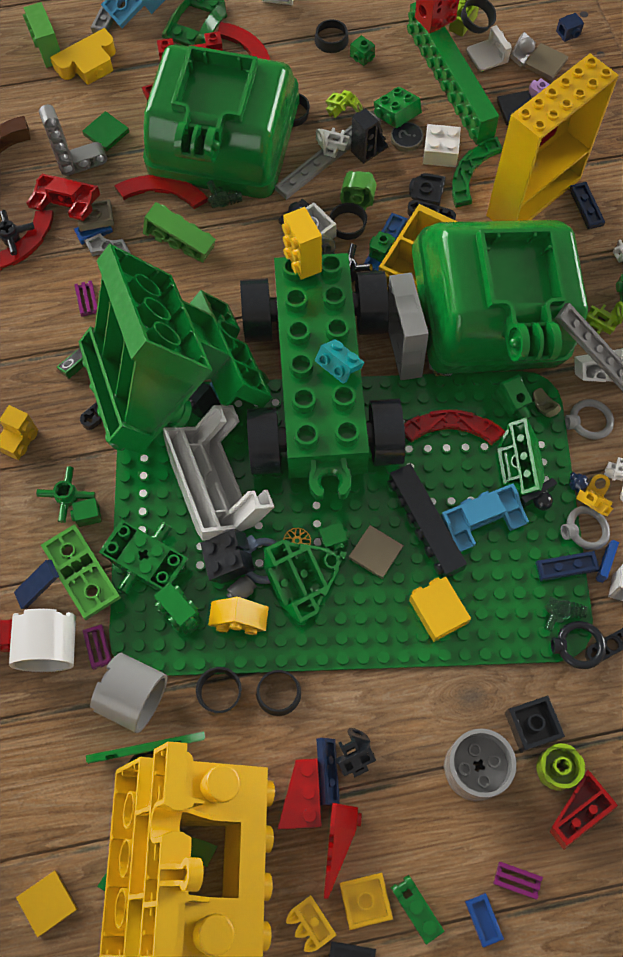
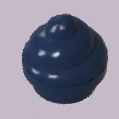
M570 473L571 482L569 485L572 490L578 493L589 485L586 475Z

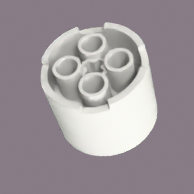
M57 609L24 610L22 615L14 613L12 616L9 666L13 669L31 672H55L73 668L76 615L70 612L62 615V613L56 612Z

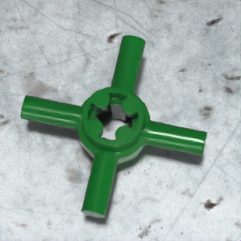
M71 466L66 467L64 481L56 483L53 490L37 489L36 492L37 497L55 498L57 503L60 504L58 522L61 523L66 522L68 506H72V503L77 502V499H92L96 497L95 492L77 491L76 487L72 485L74 468Z

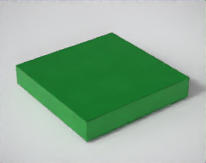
M106 111L82 130L83 135L92 142L101 143L106 152L130 132L127 126Z

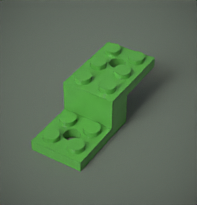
M75 524L41 544L49 560H52L59 579L85 620L121 598ZM66 547H73V552L70 555H63ZM91 587H96L98 589L97 594L92 597L88 596L87 591Z

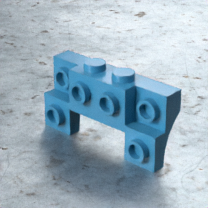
M513 483L490 493L489 491L483 492L474 500L471 498L466 499L461 505L442 512L441 515L460 552L476 545L471 531L501 518H504L510 531L529 522L522 507L519 493Z

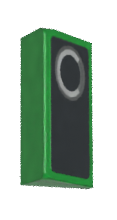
M78 348L57 366V369L68 379L84 367L81 349Z

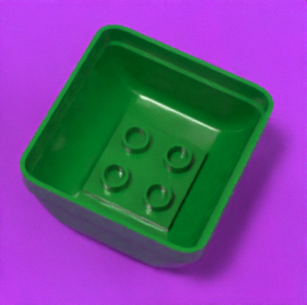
M175 44L166 47L162 54L144 111L143 135L145 149L143 159L148 174L186 181L198 188L259 199L271 196L278 183L299 105V84L290 66L284 62L261 59L256 56L190 45Z
M558 220L439 222L421 230L412 245V257L418 297L429 333L426 347L427 357L435 371L442 374L555 368L573 355L577 342L555 319L565 303H570L585 320L588 315V303L575 233L572 228Z

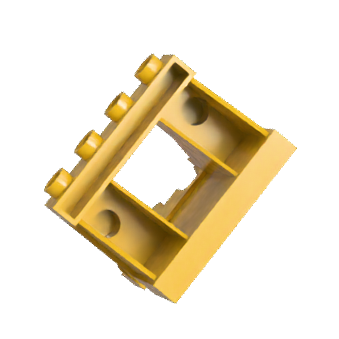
M168 741L154 749L153 758L139 757L116 770L99 957H263V951L269 949L272 937L271 926L268 921H264V901L270 900L273 889L272 876L269 872H265V855L271 852L274 843L273 829L270 825H266L267 807L272 806L275 797L274 783L272 780H268V767L193 761L192 755L187 752L188 743ZM180 826H225L222 898L189 895V891L198 892L201 888L203 862L201 858L191 857L192 838L184 832H180Z

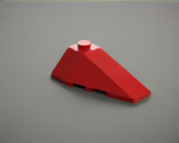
M332 803L324 899L329 898L357 826L361 827L362 813H358V807Z

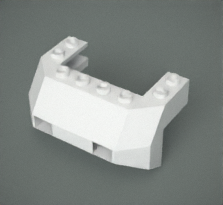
M214 405L196 427L163 428L164 440L171 465L195 529L202 541L210 540L232 529L243 531L254 527L274 508L268 490H264L258 496L255 491H248L242 497L222 447V440L240 422L233 405Z

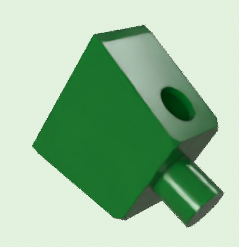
M517 374L503 381L494 395L508 416L512 417L517 414L520 419H530L532 415L527 407L532 403V399L520 375Z

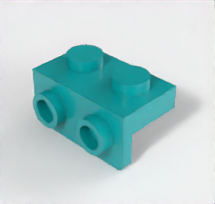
M336 339L321 345L315 358L316 363L343 384L347 382L351 373L361 369L364 365V361L357 354L348 350Z

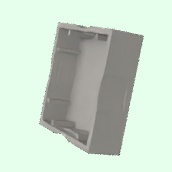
M412 272L390 275L388 287V333L400 380L419 378L423 374L429 333Z

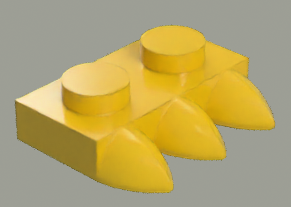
M312 895L294 907L287 916V924H296L301 921L295 932L296 938L310 936L304 945L305 952L318 950L337 935Z

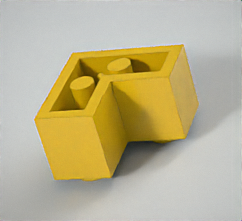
M8 405L0 418V423L4 428L0 434V452L19 461L20 457L26 453L30 442L36 438L38 428L28 413Z
M241 597L212 601L208 625L216 627V631L228 632V629L245 630L246 634L257 635V632L266 631L269 607Z

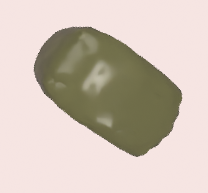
M538 388L532 393L537 410L544 416L551 418L561 411L560 405L553 401L542 388Z

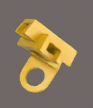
M595 475L585 489V492L580 490L577 495V500L601 515L608 516L614 509L611 507L613 502L604 497L610 486V480L606 475ZM603 478L606 481L605 486L600 489L596 488L595 481Z

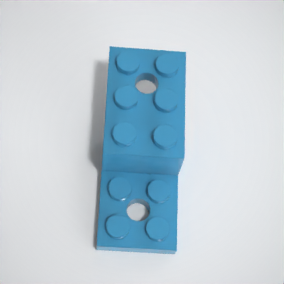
M105 0L101 5L116 23L123 28L143 6L152 14L165 0ZM122 2H125V6L123 8H119L120 4Z

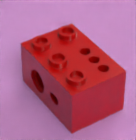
M416 0L415 18L429 33H432L456 20L459 0Z

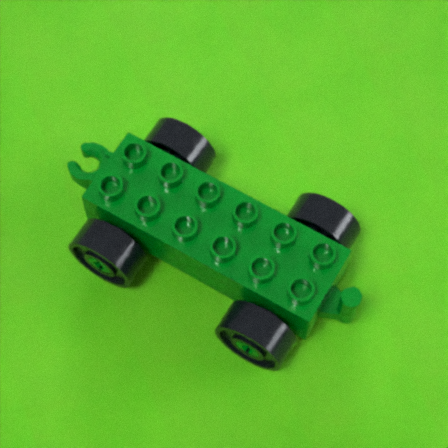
M348 253L322 255V272L302 280L298 273H294L290 259L287 260L286 257L274 258L277 297H270L268 278L240 280L245 343L273 341L272 322L278 321L285 427H278L277 407L247 409L251 474L281 473L280 453L287 452L289 479L309 477L311 495L317 501H322L324 499V488L321 486L322 478L325 476H335L339 480L337 487L338 497L343 500L347 498L351 490L350 474L368 473L369 447H371L373 466L402 465L405 462V428L400 399L370 400L369 421H366L361 369L351 373L347 382L343 384L315 362L321 345L334 339L340 341L348 350L359 357L355 316H357L359 335L388 333L389 302L385 271L356 272L355 292H352Z

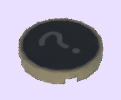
M409 121L398 128L393 127L390 135L391 143L398 150L405 152L414 151L418 146L420 147L424 137L421 127Z

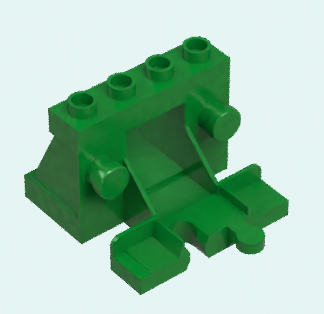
M109 243L97 259L102 276L95 328L90 326L78 342L83 356L82 363L89 375L91 382L89 386L96 398L98 405L97 413L102 418L106 431L105 439L108 444L116 450L123 451L127 448L142 454L167 424L176 428L183 427L189 420L192 411L189 398L204 380L211 379L222 405L228 406L238 397L263 408L272 398L267 387L270 381L267 375L258 368L247 343L236 339L240 328L228 303L202 290L197 293L190 303L183 301L171 274Z

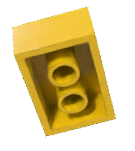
M303 207L284 214L282 229L285 234L283 236L285 248L283 251L286 259H290L292 262L291 266L294 273H298L302 280L322 272V235L307 209Z

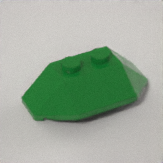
M523 418L508 424L497 450L503 484L507 486L513 483L519 494L526 495L542 489L545 473L538 439L528 418Z

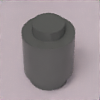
M245 575L226 589L228 592L226 596L227 598L241 597L247 599L254 592L256 585Z

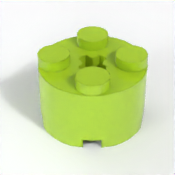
M560 743L547 748L539 755L536 770L542 784L550 789L562 791L574 787L581 781L585 773V762L573 746ZM560 763V766L564 767V770L560 771V769L557 768V764Z

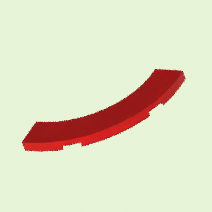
M220 22L218 31H220L221 39L242 45L250 56L270 60L265 46L256 36L239 26Z
M154 175L138 176L114 185L115 190L123 200L146 191H155L158 193L175 194L178 198L187 202L193 209L208 202V197L192 184L186 181Z
M53 210L35 211L33 220L35 229L27 231L15 243L17 255H11L9 248L0 251V270L12 264L13 266L18 264L38 249L43 243L47 232L51 229L54 217Z
M462 410L431 411L428 414L414 417L404 423L405 438L411 443L427 433L453 429L474 434L492 446L506 432L491 420Z

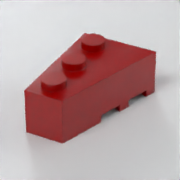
M317 758L298 759L295 761L277 828L278 831L321 828Z
M587 770L549 832L565 850L614 812L618 805L592 773Z

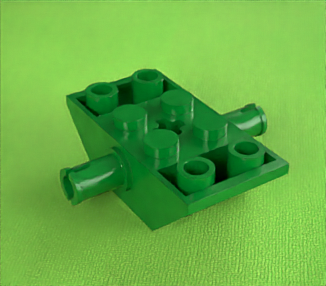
M124 520L119 522L99 551L102 556L127 573L117 587L118 590L128 595L137 580L159 591L169 582L171 584L174 582L188 561V558L163 543L170 531H172L171 526L161 522L154 535L149 536Z

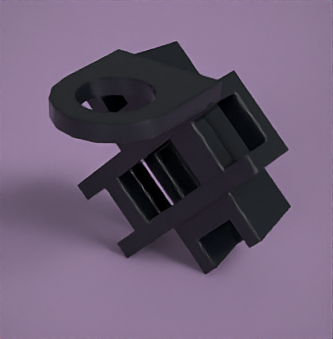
M349 728L347 733L351 742L345 745L342 742L338 743L344 755L336 758L335 761L344 776L352 773L355 778L369 771L367 765L375 762L376 758L371 750L368 736L361 730ZM353 749L356 750V751H354V752H352V753H350V754L347 755V752H349V751H351V750H353Z

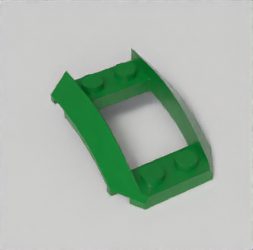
M184 0L171 15L161 36L165 39L172 38L174 42L185 46L204 44V34L214 32L222 19L227 17L225 0ZM189 6L210 13L200 31L177 24Z

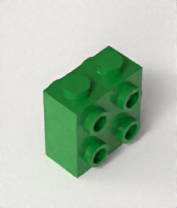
M401 87L394 88L386 95L374 101L376 117L395 128L402 126L422 113L420 98Z
M169 582L154 595L157 601L155 605L164 618L169 616V622L178 633L182 631L184 635L191 634L198 629V624L201 622L198 617L200 615L198 608L191 600L186 601L187 598L178 585L174 587Z

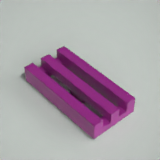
M92 280L86 284L81 282L82 285L74 284L81 317L96 314L97 301ZM87 288H90L94 310L90 308ZM82 289H83L85 304H86V308H87V311H85V312H84L83 303H82V298H81V293H80V290H82Z
M100 624L82 630L91 668L94 670L97 667H104L109 664L112 658L104 626ZM97 630L100 632L106 660H103ZM91 632L93 635L99 662H95L88 634Z
M499 862L493 884L537 900L543 877ZM502 868L536 880L535 884L501 872ZM503 877L533 888V893L501 882L499 879Z

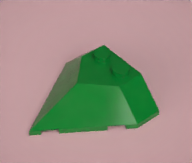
M280 540L264 548V567L281 606L298 623L317 614L320 608L319 605L323 597L326 596L339 570L338 567L347 552H337L327 548L292 543L287 540Z

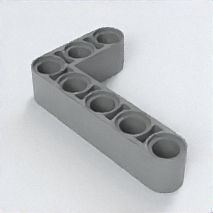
M47 104L39 109L40 118L62 175L69 176L106 163L107 156L102 144L99 142H93L69 150L54 107Z

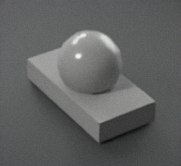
M525 32L522 33L510 54V58L522 67L530 53L534 51L536 42Z

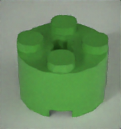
M360 171L347 172L340 193L341 203H354L361 206L364 210L370 205L372 206L377 186L373 174Z

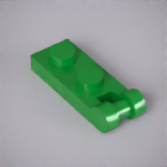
M407 875L403 878V882L399 885L394 884L390 888L427 945L445 931L412 878ZM410 889L412 895L405 899L402 893Z

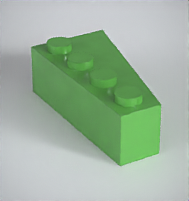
M39 2L23 7L25 11L23 17L35 48H39L46 68L53 65L50 57L60 52V47L43 4Z
M155 202L144 217V235L149 236L151 234L155 236V240L158 242L166 241L171 248L175 250L180 248L184 254L202 263L214 248L216 239L211 234L205 233L195 224L187 222L181 215L173 213L165 205Z

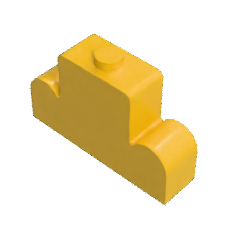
M103 28L56 53L50 59L54 70L62 79L70 80L77 73L89 85L113 72L110 57L115 55L116 49L113 37Z

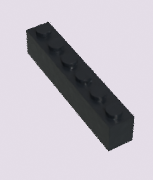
M411 463L390 472L388 485L392 491L396 492L400 507H404L406 510V518L410 524L414 525L418 540L423 541L426 555L434 561L435 564L433 566L436 573L441 575L442 578H448L465 570L467 563Z

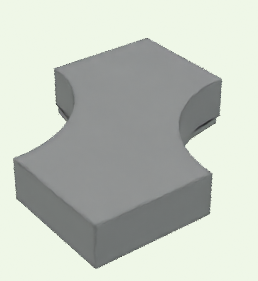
M100 233L84 240L92 257L101 255L109 243L130 253L123 239L109 240Z

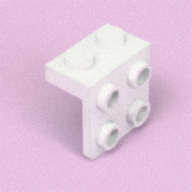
M495 25L490 29L488 40L467 47L466 52L477 69L482 72L508 63L512 47L504 37L503 32Z

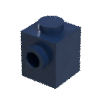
M577 13L567 15L559 19L556 32L564 42L577 38L581 35L584 22Z

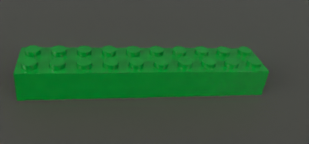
M416 2L410 4L407 31L412 35L415 45L419 47L422 57H425L427 65L432 69L435 79L439 81L442 91H445L449 103H452L456 115H459L462 125L469 132V137L473 139L476 145L495 137L499 114L446 27L444 26L439 30L429 33L415 18Z

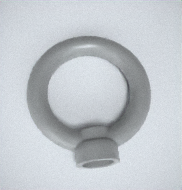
M593 399L579 401L571 409L570 415H565L564 418L567 430L574 429L581 436L593 440L608 436L614 427V417L611 410L602 402ZM584 407L599 409L606 417L607 423L605 428L599 432H591L584 429L580 425L581 420L578 412Z
M580 506L573 509L568 515L567 524L561 526V535L565 540L572 539L584 549L598 550L607 544L610 538V528L603 515L589 506ZM589 514L599 522L602 528L600 540L588 542L579 536V528L575 524L577 516Z

